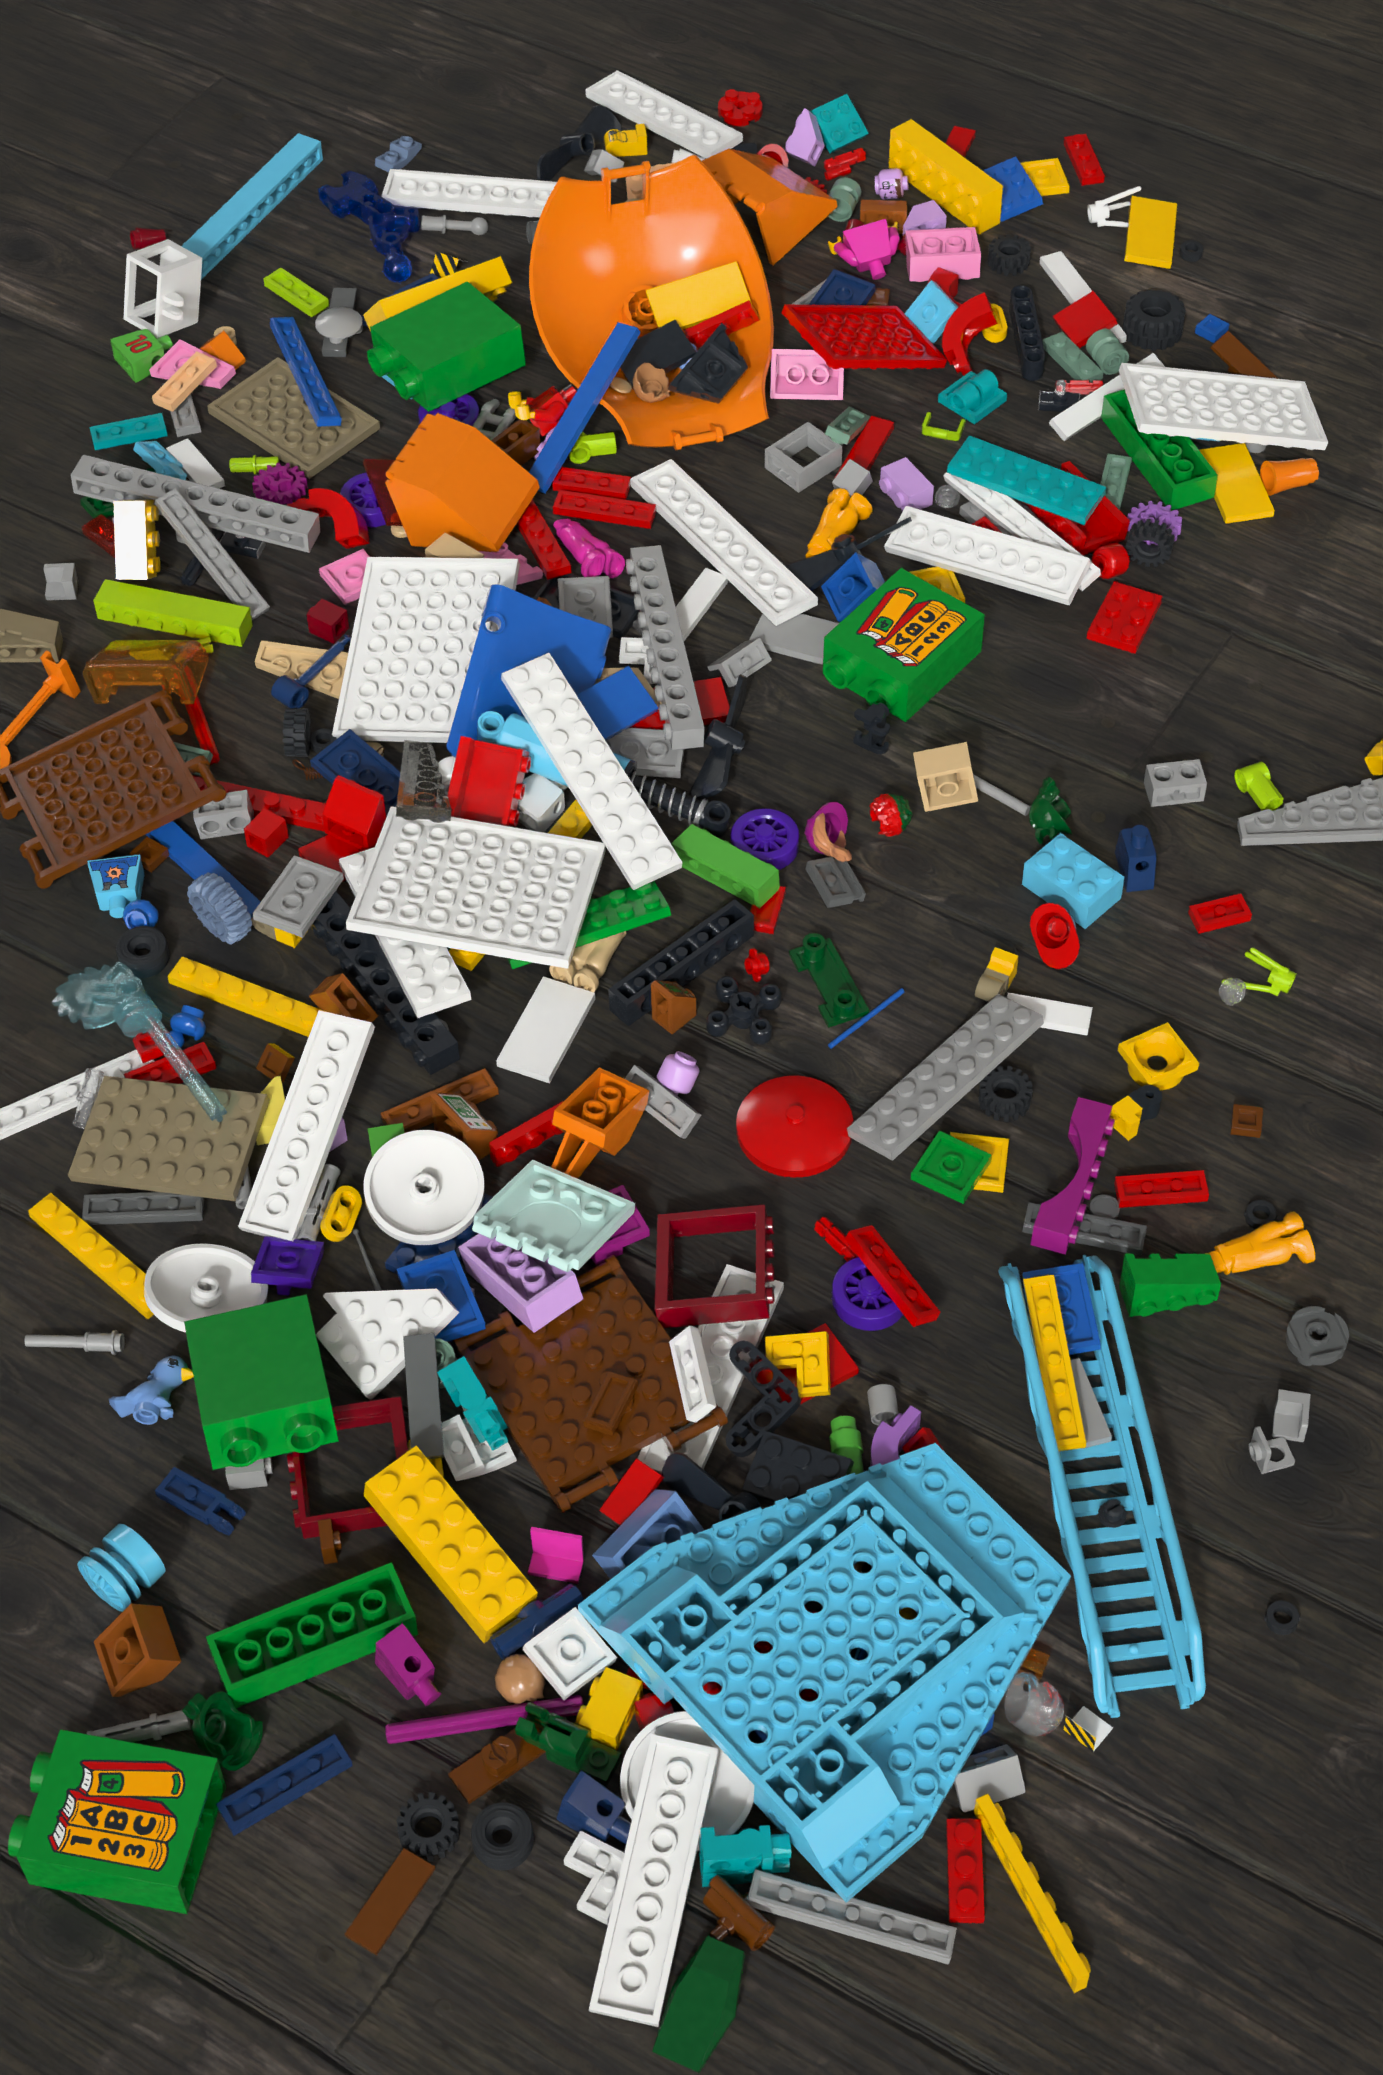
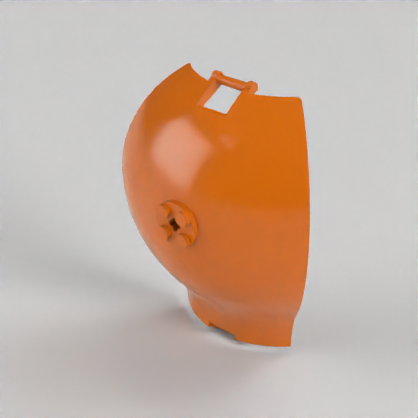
M691 155L675 164L650 172L651 165L649 161H643L641 165L611 170L601 168L602 181H585L561 177L547 199L535 231L529 266V287L533 315L539 334L549 355L564 376L574 386L579 388L618 322L637 327L641 332L638 338L658 328L646 296V290L737 261L751 303L757 311L760 320L728 336L731 342H735L738 353L744 358L748 368L723 400L718 404L670 391V397L650 403L642 401L633 389L629 393H621L609 385L599 403L616 418L626 436L628 444L640 447L674 446L675 450H681L684 446L716 441V443L723 442L724 436L742 431L769 419L765 399V381L772 357L774 325L768 285L760 258L748 229L730 197L711 171L696 155ZM642 175L643 200L611 205L612 179ZM679 367L666 373V377L669 380L668 387L680 373L681 369ZM619 369L615 377L627 381L622 371Z

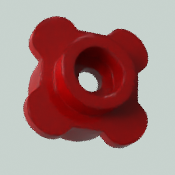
M755 948L750 949L749 957L745 959L744 963L745 970L749 975L752 974L755 982H759L761 975H765L769 971V961L763 952L757 953Z

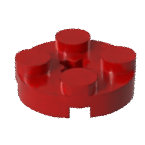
M727 90L725 96L718 102L719 117L722 116L724 122L732 126H747L749 121L754 119L757 122L762 116L760 95L756 92Z

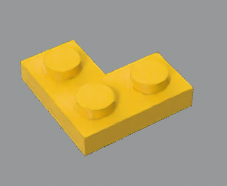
M827 1332L765 1337L766 1358L778 1369L797 1368V1389L801 1397L831 1395L829 1335Z

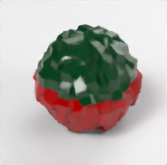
M881 794L869 805L872 821L880 822V832L878 834L885 835L886 837L901 834L910 823L913 815L908 799H904L903 796Z

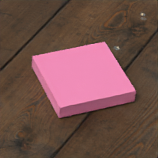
M364 549L319 568L320 576L344 605L360 598L367 558L370 557Z

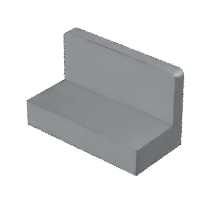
M756 638L743 642L707 667L709 671L719 669L728 687H732L737 684L740 674L748 677L772 661L761 639Z
M1007 1744L969 1756L953 1783L956 1788L960 1809L963 1812L974 1810L976 1799L988 1794L992 1802L996 1803L1024 1794L1026 1791L1018 1755Z

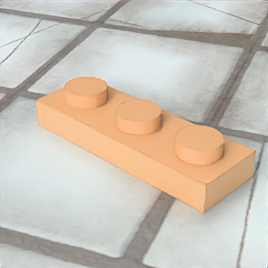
M196 351L152 396L154 404L173 412L217 367L216 360Z

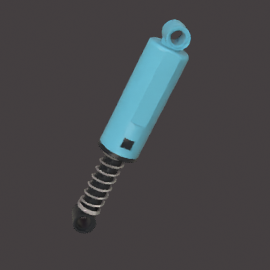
M494 711L481 714L477 725L478 741L524 749L530 752V772L568 786L525 717L513 713L504 721L502 715ZM613 752L643 801L648 804L649 809L655 806L658 808L659 813L665 810L668 812L669 817L675 814L678 816L679 821L685 818L688 820L689 825L701 826L702 829L707 830L716 837H721L727 832L731 814L727 804L722 801H711L708 803V800L705 799L698 801L696 800V795L693 798L685 796L686 791L683 794L675 792L676 787L673 790L665 788L666 783L663 786L655 784L656 779L653 782L645 780L646 775L643 778L635 776L637 762ZM711 818H718V819H720V820H719V821H716V820H713V819H711Z

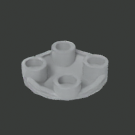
M334 307L325 310L315 321L317 331L329 338L330 342L334 344H339L345 338L363 331L362 317L351 308Z

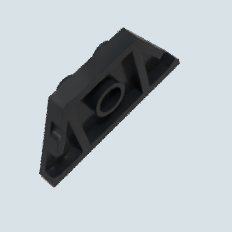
M723 323L718 326L674 378L668 390L719 404L743 376L748 365L738 353L735 342H731L725 332L727 328Z

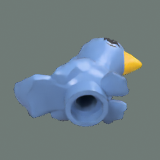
M167 1356L161 1359L150 1372L151 1375L147 1377L149 1381L138 1385L126 1396H113L109 1398V1403L120 1417L133 1414L137 1422L146 1425L156 1423L159 1416L165 1420L173 1418L174 1410L168 1408L171 1406V1402H169L170 1394L173 1389L180 1386L184 1381L194 1377L193 1370L188 1368V1365L181 1357Z

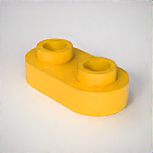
M991 304L997 324L982 330V333L986 340L997 343L1007 337V323L1003 309L999 305Z
M341 1186L329 1199L320 1228L323 1235L330 1241L340 1242L344 1240L353 1229L362 1205L361 1196L355 1188ZM340 1201H343L346 1204V1207L343 1206ZM331 1225H334L337 1231L334 1230Z

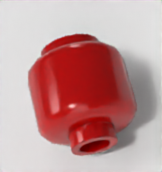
M1110 543L1097 548L1092 555L1091 562L1100 569L1101 575L1099 577L1110 579L1124 574L1129 568L1130 560L1127 550L1121 544Z

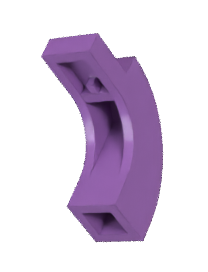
M910 1405L904 1414L899 1413L895 1417L891 1426L884 1421L881 1422L872 1441L870 1467L879 1463L884 1465L899 1459L902 1447L920 1428L921 1411Z

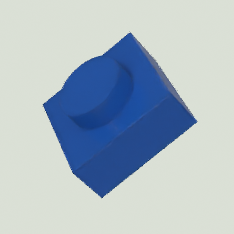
M1209 314L1196 325L1195 334L1215 343L1229 330V323Z

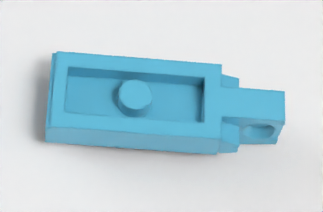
M157 441L135 442L133 450L142 457L143 461L153 467L156 473L182 480L186 479L187 474L182 470L183 465Z

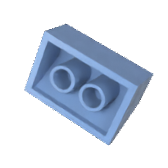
M655 1489L592 1556L608 1577L612 1579L653 1546L664 1542L669 1544L680 1540V1536L691 1532L696 1534L705 1530L676 1491Z

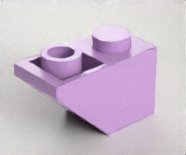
M804 108L802 114L796 120V127L792 135L786 141L785 152L815 167L825 145L816 116Z
M934 200L915 205L903 225V235L907 230L945 229L947 216Z

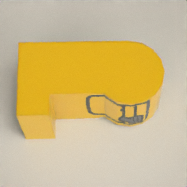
M635 124L636 130L619 131L612 129L606 132L604 135L606 152L615 157L647 155L645 124Z

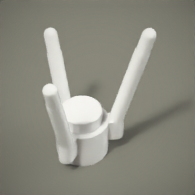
M1141 187L1129 189L1104 200L1095 201V204L1088 205L1089 222L1097 223L1098 227H1128V222L1108 221L1105 219L1109 218L1110 210L1129 206L1130 202L1127 201L1109 206L1107 204L1141 190Z

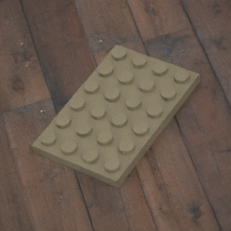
M279 357L207 406L209 414L273 456H279V459L284 463H290V467L298 466L299 471H304V475L309 479L380 429L378 420L329 389L328 391L342 418L341 426L317 427L287 362Z
M104 1076L68 1177L73 1182L236 1201L269 1103V1098L267 1094Z

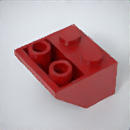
M338 775L334 780L322 813L325 833L362 851L374 848L386 820L383 795L375 790L359 785L353 780H348Z

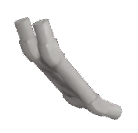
M492 399L483 405L477 420L473 424V427L490 440L506 430L517 418L515 409L511 407L506 410L504 417L492 414L500 405L497 399ZM485 423L498 425L495 432L482 430Z

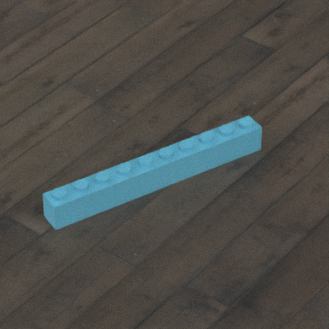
M298 133L182 245L183 248L202 257L201 280L323 160L321 141Z

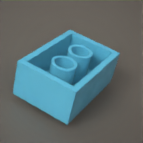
M1060 833L1024 863L1022 885L1047 903H1055L1064 907L1074 921L1086 929L1121 899L1124 876Z

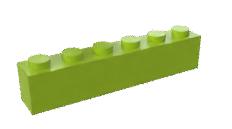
M104 580L94 599L98 619L198 639L209 637L211 641L242 647L253 626L250 607L112 580Z

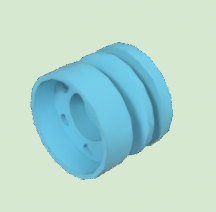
M118 1524L102 1540L107 1552L93 1547L89 1552L90 1557L84 1556L77 1566L91 1589L110 1606L123 1612L132 1604L131 1600L136 1601L141 1596L137 1584L150 1588L166 1570L157 1553L138 1533L124 1524Z

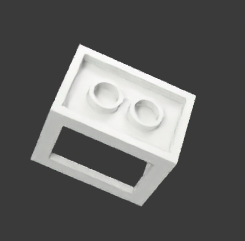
M169 239L127 254L123 319L141 330L148 329L156 338L198 323L202 257ZM161 254L160 266L147 258ZM139 265L158 276L156 299L134 307L136 267ZM155 314V326L142 318Z

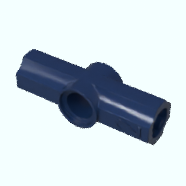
M570 1583L545 1601L537 1600L525 1606L518 1614L516 1620L490 1636V1642L499 1657L504 1660L510 1655L520 1654L523 1652L524 1644L576 1607L578 1609V1604L584 1601L581 1592Z

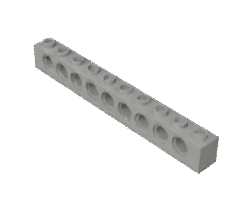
M82 455L71 473L75 494L111 503L124 499L154 500L155 503L156 499L177 488L199 518L209 528L310 553L321 532L319 514L87 455Z
M661 545L630 548V559H626L627 574H632V577H630L631 592H636L634 594V605L636 610H640L638 612L639 627L644 628L642 630L643 645L648 646V649H646L647 663L653 666L650 669L652 683H657V686H655V698L657 702L661 701L659 715L660 720H665L666 723L663 724L665 740H670L672 750L703 747V720Z

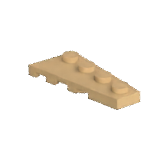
M261 640L254 662L256 668L280 677L288 675L292 679H298L327 650ZM341 652L306 687L339 699L348 653Z

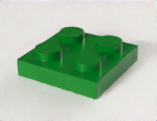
M939 1131L911 1172V1180L964 1204L991 1163L992 1155Z

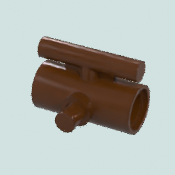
M716 1875L710 1881L709 1885L711 1888L703 1898V1904L719 1918L717 1920L718 1925L709 1933L710 1936L722 1941L726 1936L731 1937L733 1934H736L752 1951H756L770 1938L775 1930V1925L759 1909L753 1908L747 1902L748 1892L742 1895L725 1878Z

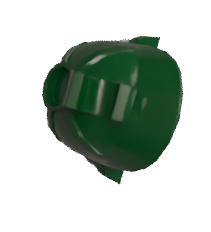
M1049 776L1043 780L1042 787L1033 800L1029 811L1028 821L1036 830L1035 837L1039 844H1043V838L1046 835H1049L1051 841L1058 836V833L1072 835L1070 828L1065 822L1071 815V810L1064 799L1059 797L1060 790L1056 787L1055 781Z
M223 1691L214 1693L207 1701L201 1694L197 1693L182 1709L188 1718L194 1720L191 1730L193 1731L196 1744L202 1751L211 1757L217 1758L220 1767L229 1771H237L249 1764L260 1746L263 1734V1721H254V1718L250 1715L239 1712L230 1696Z

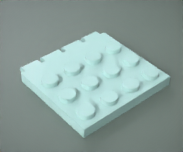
M531 1160L474 1215L472 1230L490 1239L496 1236L497 1242L515 1250L522 1248V1253L545 1262L549 1258V1265L569 1272L572 1268L579 1270L631 1217L635 1211V1203L535 1160Z

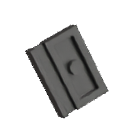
M833 857L807 861L806 871L827 908L851 904L853 900L858 899L860 902L864 901L866 893L847 861L840 862L833 859Z

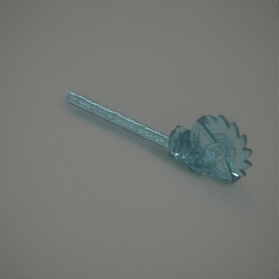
M117 962L112 968L108 965H103L101 970L86 967L84 969L85 974L70 975L67 977L69 982L56 988V992L59 994L52 1003L54 1006H59L58 1015L61 1017L68 1014L72 1023L77 1022L81 1018L85 1029H94L116 1022L124 1035L128 1037H135L140 1033L148 1032L212 1121L216 1119L217 1122L223 1120L222 1116L227 1114L226 1109L161 1022L162 1013L144 990L141 979L134 977L133 972L128 966Z

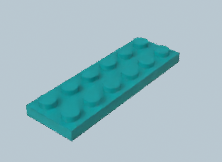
M970 435L947 467V473L1082 525L1086 524L1106 493L1105 486Z

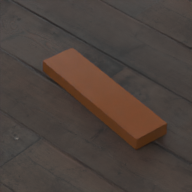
M486 1068L381 1112V1119L385 1126L403 1123L404 1133L415 1131L434 1122L430 1095L433 1093L461 1094L468 1103L473 1102L477 1104L498 1095V1087Z

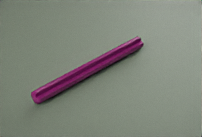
M580 1695L569 1696L565 1700L555 1698L531 1703L545 1708L549 1713L554 1712L562 1717L578 1715L583 1705V1699ZM528 1703L387 1724L385 1728L386 1739L389 1744L516 1725L519 1717L526 1719L528 1712L525 1711V1707Z

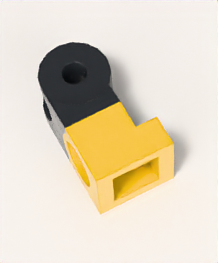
M1144 1085L1112 1106L1110 1118L1115 1119L1114 1128L1128 1141L1137 1135L1141 1122L1153 1119L1159 1114L1162 1101V1092L1159 1088L1152 1085Z

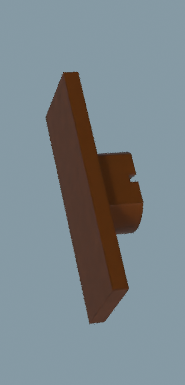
M1229 331L1210 347L1229 366L1228 372L1230 374L1278 379Z
M535 1726L537 1732L541 1733L542 1731L537 1726ZM513 1729L505 1736L495 1739L492 1744L489 1743L483 1747L481 1752L448 1773V1777L467 1803L471 1804L546 1753V1751L526 1742Z
M403 1848L345 1932V1937L373 1954L378 1955L435 1871V1866Z

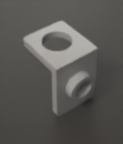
M1261 1427L1254 1428L1252 1440L1249 1443V1453L1252 1460L1256 1461L1261 1474L1294 1466L1295 1459L1284 1437L1267 1441ZM1270 1448L1280 1449L1284 1454L1283 1460L1279 1462L1271 1461Z

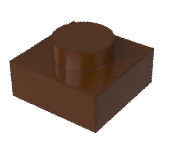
M146 837L129 853V856L140 855L143 868L152 873L169 856V851L167 847Z
M268 1043L256 1069L270 1079L281 1076L283 1083L295 1057L276 1044Z
M1233 1104L1230 1134L1260 1138L1263 1108Z
M331 1519L319 1520V1535L324 1564L336 1563V1550L342 1549L340 1531H333Z

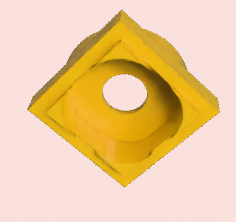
M1168 1022L1121 1042L1118 1046V1052L1128 1064L1130 1076L1141 1086L1152 1085L1159 1088V1090H1167L1178 1085L1184 1076L1197 1071L1199 1067L1197 1059ZM1152 1056H1161L1167 1061V1066L1162 1070H1154L1149 1067L1147 1061Z

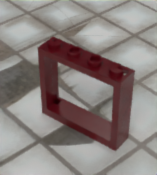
M765 1204L658 1215L655 1312L663 1328L770 1319V1304L775 1302L773 1287H770L769 1282L775 1281L773 1263H769V1258L775 1257L773 1239L769 1240V1235L774 1234L775 1231L773 1216L767 1215ZM756 1230V1293L673 1300L674 1237Z
M401 1396L332 1407L336 1430L392 1422L396 1460L408 1452ZM292 1452L287 1454L289 1473L295 1472V1481H290L292 1500H298V1508L293 1509L295 1528L301 1527L304 1539L320 1536L319 1520L331 1519L333 1531L339 1530L340 1533L388 1526L373 1507L311 1516L304 1453Z

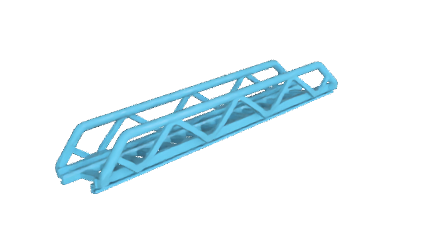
M1083 1255L1082 1259L1074 1261V1264L1083 1263L1101 1343V1350L1094 1351L1096 1360L1081 1363L1087 1376L1100 1374L1102 1387H1094L1092 1389L1098 1402L1106 1401L1109 1413L1103 1414L1108 1428H1113L1115 1440L1084 1449L1059 1451L1037 1359L1030 1317L1026 1305L1025 1290L1022 1288L1019 1270L1017 1267H1012L1011 1263L1008 1266H1001L998 1271L1004 1281L1005 1296L1012 1317L1014 1335L1024 1353L1028 1398L1035 1419L1037 1438L1048 1459L1053 1509L1061 1534L1062 1549L1074 1574L1079 1624L1088 1654L1087 1660L1092 1674L1093 1692L1097 1707L1101 1713L1108 1712L1111 1718L1120 1717L1115 1692L1175 1685L1180 1708L1187 1709L1191 1704H1194V1701H1199L1205 1694L1206 1682L1201 1628L1111 1270L1101 1259L1094 1255L1090 1257ZM1095 1271L1099 1274L1101 1290H1094L1090 1273ZM1102 1320H1108L1113 1327L1125 1376L1127 1395H1120ZM1131 1426H1135L1140 1436L1152 1485L1154 1505H1147L1128 1428ZM1115 1455L1120 1457L1122 1468L1065 1475L1063 1466L1065 1461ZM1126 1483L1129 1496L1072 1502L1069 1489ZM1110 1499L1119 1500L1121 1502L1120 1505L1124 1506L1125 1511L1133 1510L1136 1524L1121 1525L1116 1528L1104 1527L1078 1531L1075 1517L1098 1514L1100 1506ZM1156 1538H1162L1167 1545L1180 1597L1182 1620L1180 1621L1175 1620ZM1140 1539L1142 1552L1090 1559L1084 1558L1083 1545ZM1146 1567L1150 1580L1091 1588L1088 1574ZM1153 1596L1157 1609L1098 1617L1095 1603ZM1160 1625L1164 1640L1105 1647L1102 1633ZM1168 1655L1171 1670L1112 1677L1109 1662ZM1185 1655H1190L1193 1682L1190 1680Z

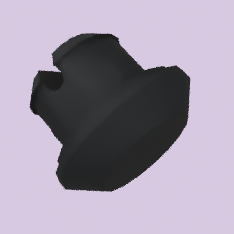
M1117 1499L1106 1501L1098 1510L1099 1520L1107 1527H1120L1127 1518L1124 1506L1120 1505L1121 1502Z

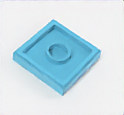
M931 280L905 312V315L934 344L943 333L949 318L958 306L936 282Z

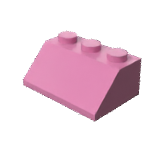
M975 227L905 231L909 281H927L938 267L958 274V279L980 278L981 251Z
M771 349L770 399L843 400L844 368H830L814 350Z

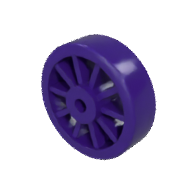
M468 394L429 412L420 405L418 409L419 424L427 414L435 416L439 413L473 426L479 416V406L476 400Z
M367 472L356 475L349 479L340 491V495L361 512L367 527L386 525L390 523L392 516L398 514L385 483L389 478L384 473Z
M756 809L743 814L735 821L731 830V844L744 852L751 853L754 857L765 863L772 864L776 869L780 870L788 866L798 854L799 829L795 821L781 811Z
M859 1257L849 1260L836 1272L832 1283V1304L837 1315L848 1325L866 1331L881 1330L895 1324L903 1316V1313L875 1277L867 1276L871 1272Z

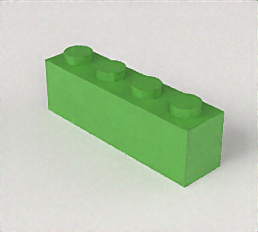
M693 824L671 843L682 861L683 868L752 905L754 904L759 909L780 888L779 871L772 864L757 859L751 853L744 852L728 841H723L710 834L707 830L700 829Z

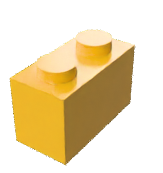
M605 1667L601 1678L596 1677L589 1693L591 1699L587 1706H581L576 1718V1724L590 1730L592 1740L618 1750L635 1714L634 1702L643 1696V1683L641 1680Z

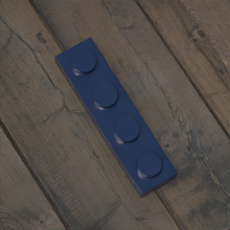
M334 1734L216 1803L217 1809L231 1833L235 1836L352 1767V1761Z

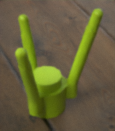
M1252 947L1250 952H1245L1244 955L1271 971L1267 982L1271 983L1272 986L1226 979L1221 981L1223 985L1269 992L1278 996L1280 991L1284 993L1289 992L1297 973L1290 971L1289 968L1280 965Z

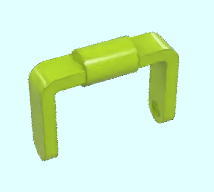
M927 412L922 424V434L958 441L965 427L966 419H961L957 432L929 427L931 412Z

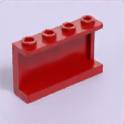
M1070 461L1061 464L1060 470L1088 480ZM1106 496L1102 498L1085 525L1023 502L1051 531L1082 555L1094 552L1101 546L1124 541L1130 524V520Z
M461 736L443 815L516 827L519 820L518 802L523 799L525 793L524 775L529 772L531 766L530 752L520 748L501 746Z

